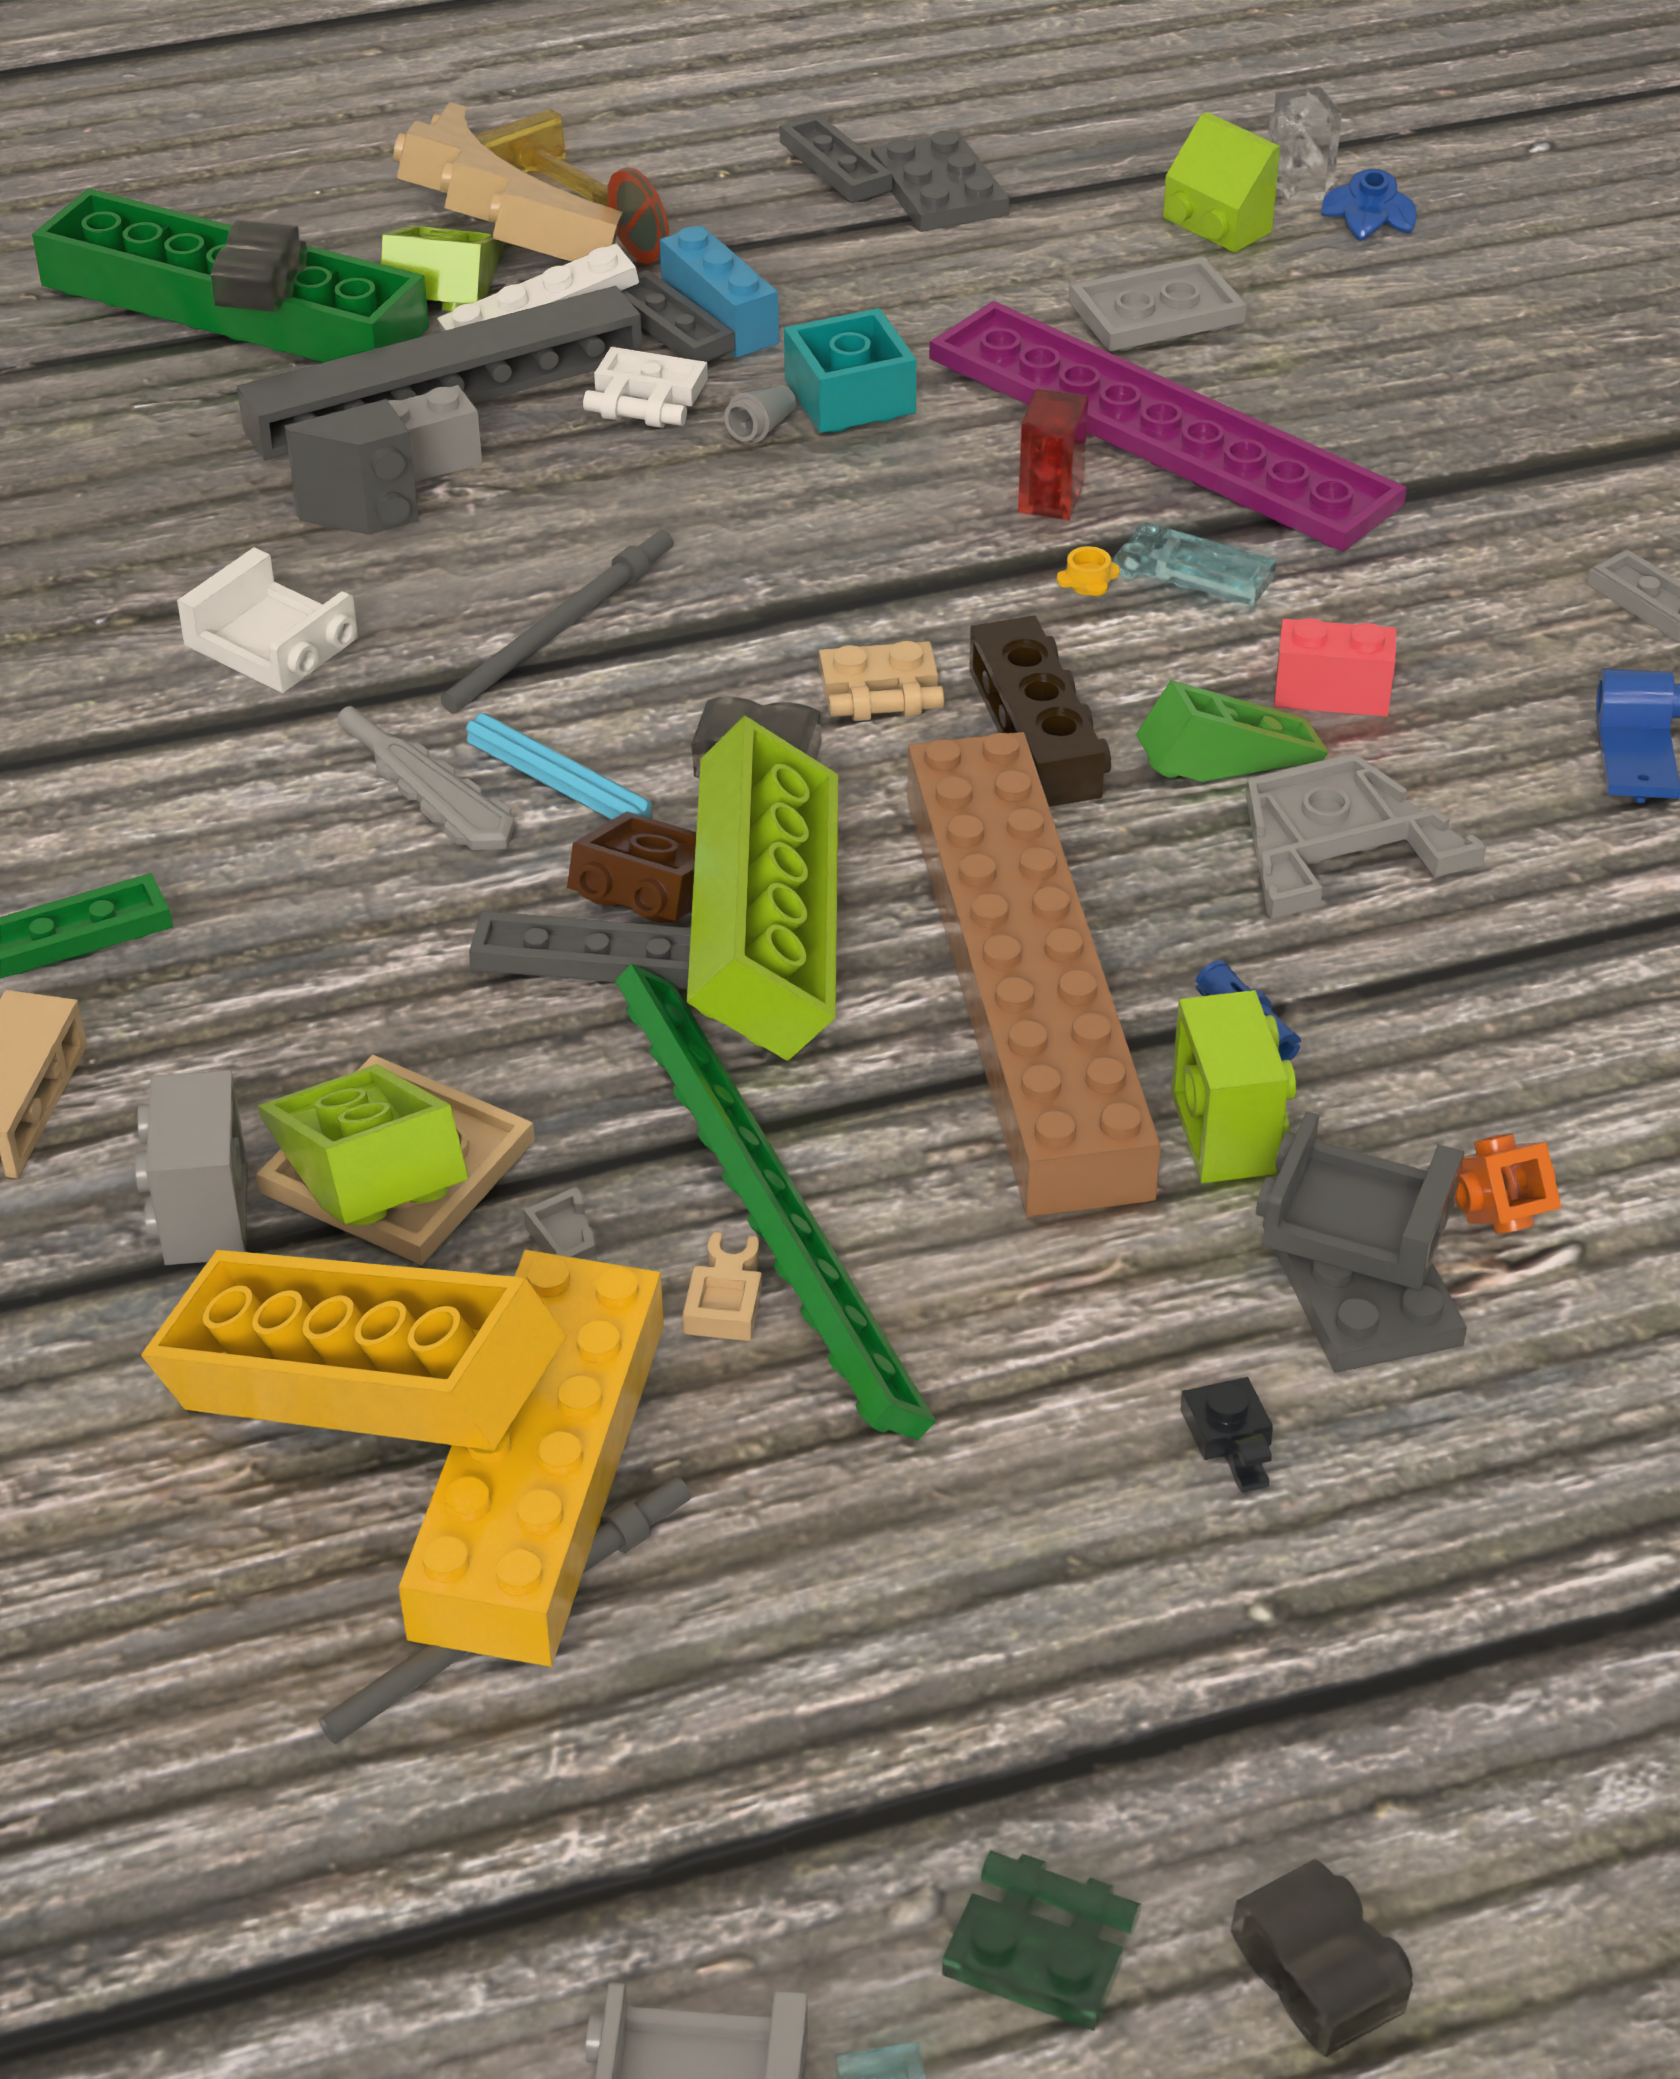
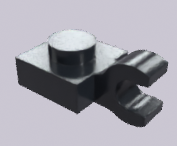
M1243 1377L1182 1391L1180 1411L1204 1460L1225 1456L1236 1485L1241 1492L1268 1487L1269 1478L1264 1471L1262 1463L1272 1460L1269 1446L1272 1443L1273 1425L1249 1378Z

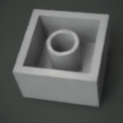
M232 1070L151 1076L149 1104L138 1105L139 1137L141 1144H147V1151L136 1152L135 1155L138 1191L140 1193L150 1192L151 1199L145 1200V1223L148 1239H160L165 1265L208 1262L216 1250L246 1252L248 1162Z

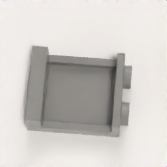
M609 1982L604 2012L591 2011L589 2015L586 2037V2062L597 2063L595 2079H804L808 2044L807 1993L774 1990L772 2016L770 2017L633 2007L627 2003L626 1983Z

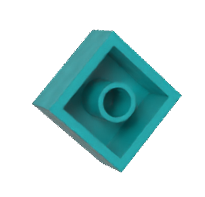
M880 308L784 327L785 381L819 433L828 431L840 432L848 427L875 421H891L898 416L916 413L917 359Z

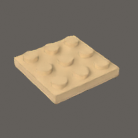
M372 1055L357 1071L378 1064L451 1105L469 1180L448 1187V1193L435 1201L427 1203H412L409 1201L387 1209V1215L383 1219L363 1226L345 1225L321 1209L282 1149L256 1174L259 1193L423 1265L535 1141L533 1122Z

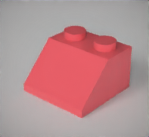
M1312 618L1301 620L1282 619L1274 707L1388 717L1395 668L1397 628L1381 627L1372 623L1356 625L1322 622Z

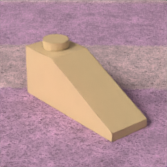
M5 990L0 998V1156L5 1177L19 1178L87 1047L79 1004L76 999Z

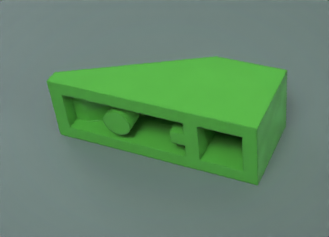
M1170 680L1136 733L1138 740L1149 757V764L1158 773L1169 778L1182 776L1201 782L1314 763L1324 760L1329 753L1305 717Z

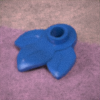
M1380 169L1362 170L1352 177L1349 184L1333 188L1325 195L1321 209L1322 216L1345 217L1347 226L1359 241L1369 237L1385 222L1398 231L1411 233L1417 216L1413 201L1397 191L1395 178L1388 172Z

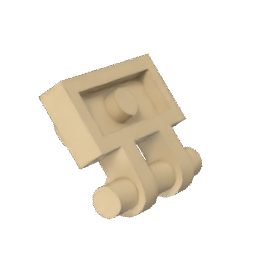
M901 641L895 644L862 647L847 645L836 649L819 650V670L830 717L852 716L853 721L870 720L871 714L902 712L903 717L921 716L922 710L944 707L942 686H938V673L930 641Z

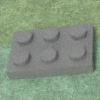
M1204 256L1070 284L1069 303L1109 352L1116 350L1127 351L1135 346L1157 341H1173L1180 338V336L1203 331H1219L1226 326L1244 323L1246 320V303Z

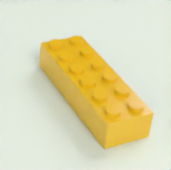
M216 1250L142 1352L141 1357L185 1410L494 1451L509 1430L511 1423L539 1379L546 1372L548 1365L567 1336L524 1277Z
M524 1250L514 1277H524L528 1280L567 1337L494 1451L451 1445L398 1588L407 1641L552 1667L664 1328L661 1272Z

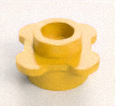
M1091 546L1079 547L1068 554L1067 569L1058 572L1057 583L1064 588L1072 587L1076 593L1081 595L1100 596L1107 593L1110 580L1119 577L1120 568L1116 563L1111 562V557L1105 550Z

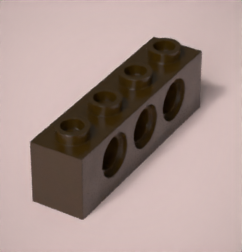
M1036 615L972 625L970 627L969 662L971 676L998 732L1007 734L1025 733L1048 806L1053 807L1102 798L1104 773L1111 771L1109 746L1104 738L1098 739L1093 729V719L1089 706L1086 703L1080 704L1076 696L1073 675L1069 669L1063 670L1059 662L1058 649L1053 636L1045 635Z

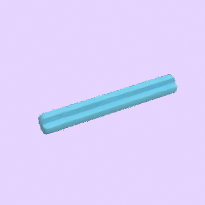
M485 713L478 714L474 721L469 720L466 726L468 731L467 741L472 746L610 820L626 811L652 819L653 815L650 813L652 808L651 802L639 794Z

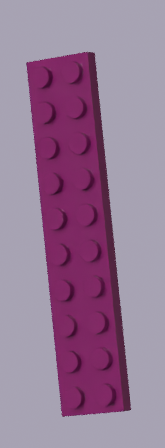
M996 301L990 302L930 341L929 359L950 368L953 372L974 379L989 386L994 391L1004 393L1035 410L1042 411L1068 423L1073 428L1094 435L1109 442L1116 448L1124 449L1151 462L1157 467L1164 468L1192 481L1197 486L1214 491L1235 501L1240 506L1248 507L1276 520L1283 526L1291 527L1321 541L1328 547L1336 548L1342 552L1405 505L1407 487Z

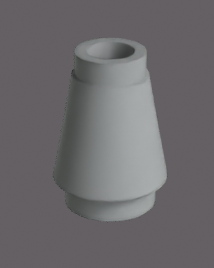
M785 385L736 394L730 400L725 410V425L729 433L739 441L760 442L794 411L796 399L793 392Z

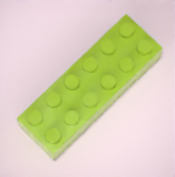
M744 715L700 761L687 1003L694 1006L706 1017L714 1018L744 1035L754 1045L766 1048L789 1061L836 1018L838 774Z

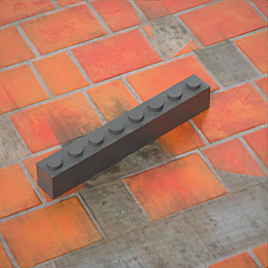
M612 286L237 385L243 430L265 461L289 454L285 425L385 399L388 401L404 400L426 394L434 388L456 385L461 388L470 402L474 404L597 370L610 347L642 352L641 314L617 286Z

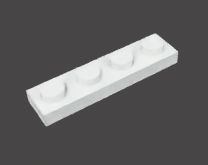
M616 243L608 247L597 248L587 256L563 266L551 267L543 274L520 284L506 286L498 293L477 302L460 305L453 312L438 317L437 320L442 332L612 286H617L622 291L638 284L639 279L636 267Z

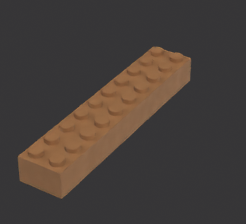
M995 733L989 736L953 740L938 739L932 742L908 744L907 800L1026 1217L1156 1201L1161 1145L1025 733Z

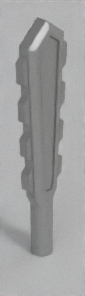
M348 706L341 710L337 719L338 724L374 752L376 771L386 780H396L398 782V791L408 800H418L420 802V811L432 822H442L444 824V833L457 845H467L471 850L508 848L515 829V818L511 814V808L497 798L487 799L483 796L482 788L470 779H459L456 777L455 769L445 761L432 760L429 756V750L418 742L408 743L402 738L386 734L353 706Z

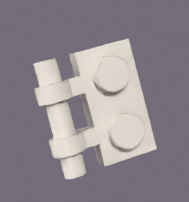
M610 347L594 373L595 391L587 390L585 392L583 408L587 411L601 413L604 419L620 421L623 416L645 420L647 426L663 428L665 424L683 426L687 417L686 406H693L708 380L707 362Z

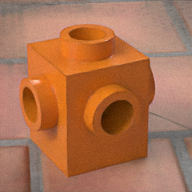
M1513 1133L1502 1134L1474 1141L1476 1153L1463 1157L1455 1201L1459 1209L1466 1214L1468 1224H1493L1495 1234L1507 1233L1534 1226L1533 1215L1562 1208L1547 1142L1516 1144Z

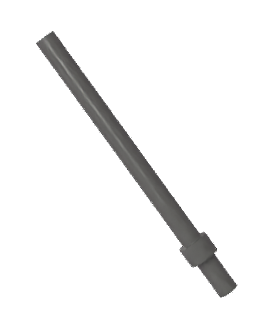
M659 530L638 547L629 546L615 556L609 569L441 695V703L444 708L450 713L458 712L621 586L636 583L650 571L651 563L673 547L674 541L672 536L665 530Z
M673 1476L635 1503L625 1500L601 1517V1526L597 1528L583 1573L617 1550L622 1553L630 1551L650 1537L651 1526L691 1499V1494L683 1480L678 1476ZM434 1645L424 1646L319 1718V1724L324 1734L332 1743L337 1744L469 1652Z

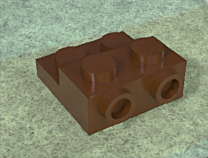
M626 811L573 842L567 888L578 891L582 897L599 905H624L630 907L637 914L651 921L660 923L677 921L692 911L696 832Z

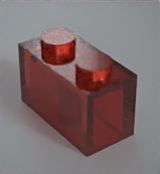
M1036 388L1021 423L1018 513L1070 521L1084 485L1088 396Z

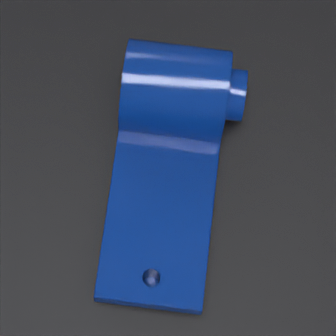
M1601 669L1596 694V723L1607 795L1633 796L1634 801L1637 803H1645L1646 797L1679 799L1680 781L1670 726L1672 718H1680V684L1674 683L1673 672Z

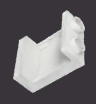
M255 547L177 600L185 646L281 693L287 691L358 639L352 595L341 591L325 604H321L274 582L270 554Z

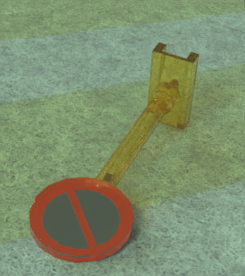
M548 109L475 135L480 143L495 155L524 173L540 171L592 202L622 211L617 235L628 253L638 262L648 265L660 260L659 239L669 236V226L660 197L649 179L638 169L625 167L613 173L608 186L564 162L562 159L566 158L561 114Z

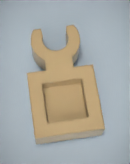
M714 1232L710 1236L707 1245L709 1267L694 1265L682 1315L683 1334L751 1341L762 1293V1272H757L759 1268L757 1236H749L747 1246L742 1252L729 1254L723 1251L722 1233Z

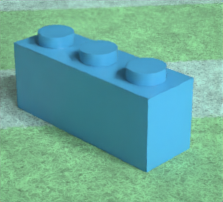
M702 225L686 227L676 234L659 239L661 280L735 332V350L730 351L734 357L738 358L779 344L778 291Z

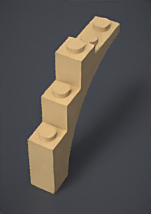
M449 102L441 115H433L431 125L415 120L406 134L401 132L398 134L393 152V161L400 163L397 179L447 193L445 209L496 223L493 239L571 262L587 256L597 248L615 244L622 211L553 187L499 158L481 144L469 130L465 119L466 106Z

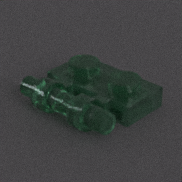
M990 1850L982 1868L981 1881L1008 1891L1002 1903L974 1893L971 1894L943 1956L942 1975L1095 2031L1122 1965L1123 1955L1122 1946L1102 1940L1098 1936L1103 1924L1132 1934L1137 1925L1142 1904L1113 1894L1114 1885L1090 1877L1085 1884L1046 1870V1861L1022 1853L1017 1860ZM1036 1900L1076 1914L1071 1927L1069 1928L1030 1914Z

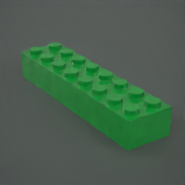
M90 188L32 233L41 286L63 291L67 295L81 296L103 302L111 307H122L144 313L152 318H162L187 325L192 329H202L225 335L236 341H247L269 347L276 352H287L313 359L317 363H324L419 338L429 328L424 275Z

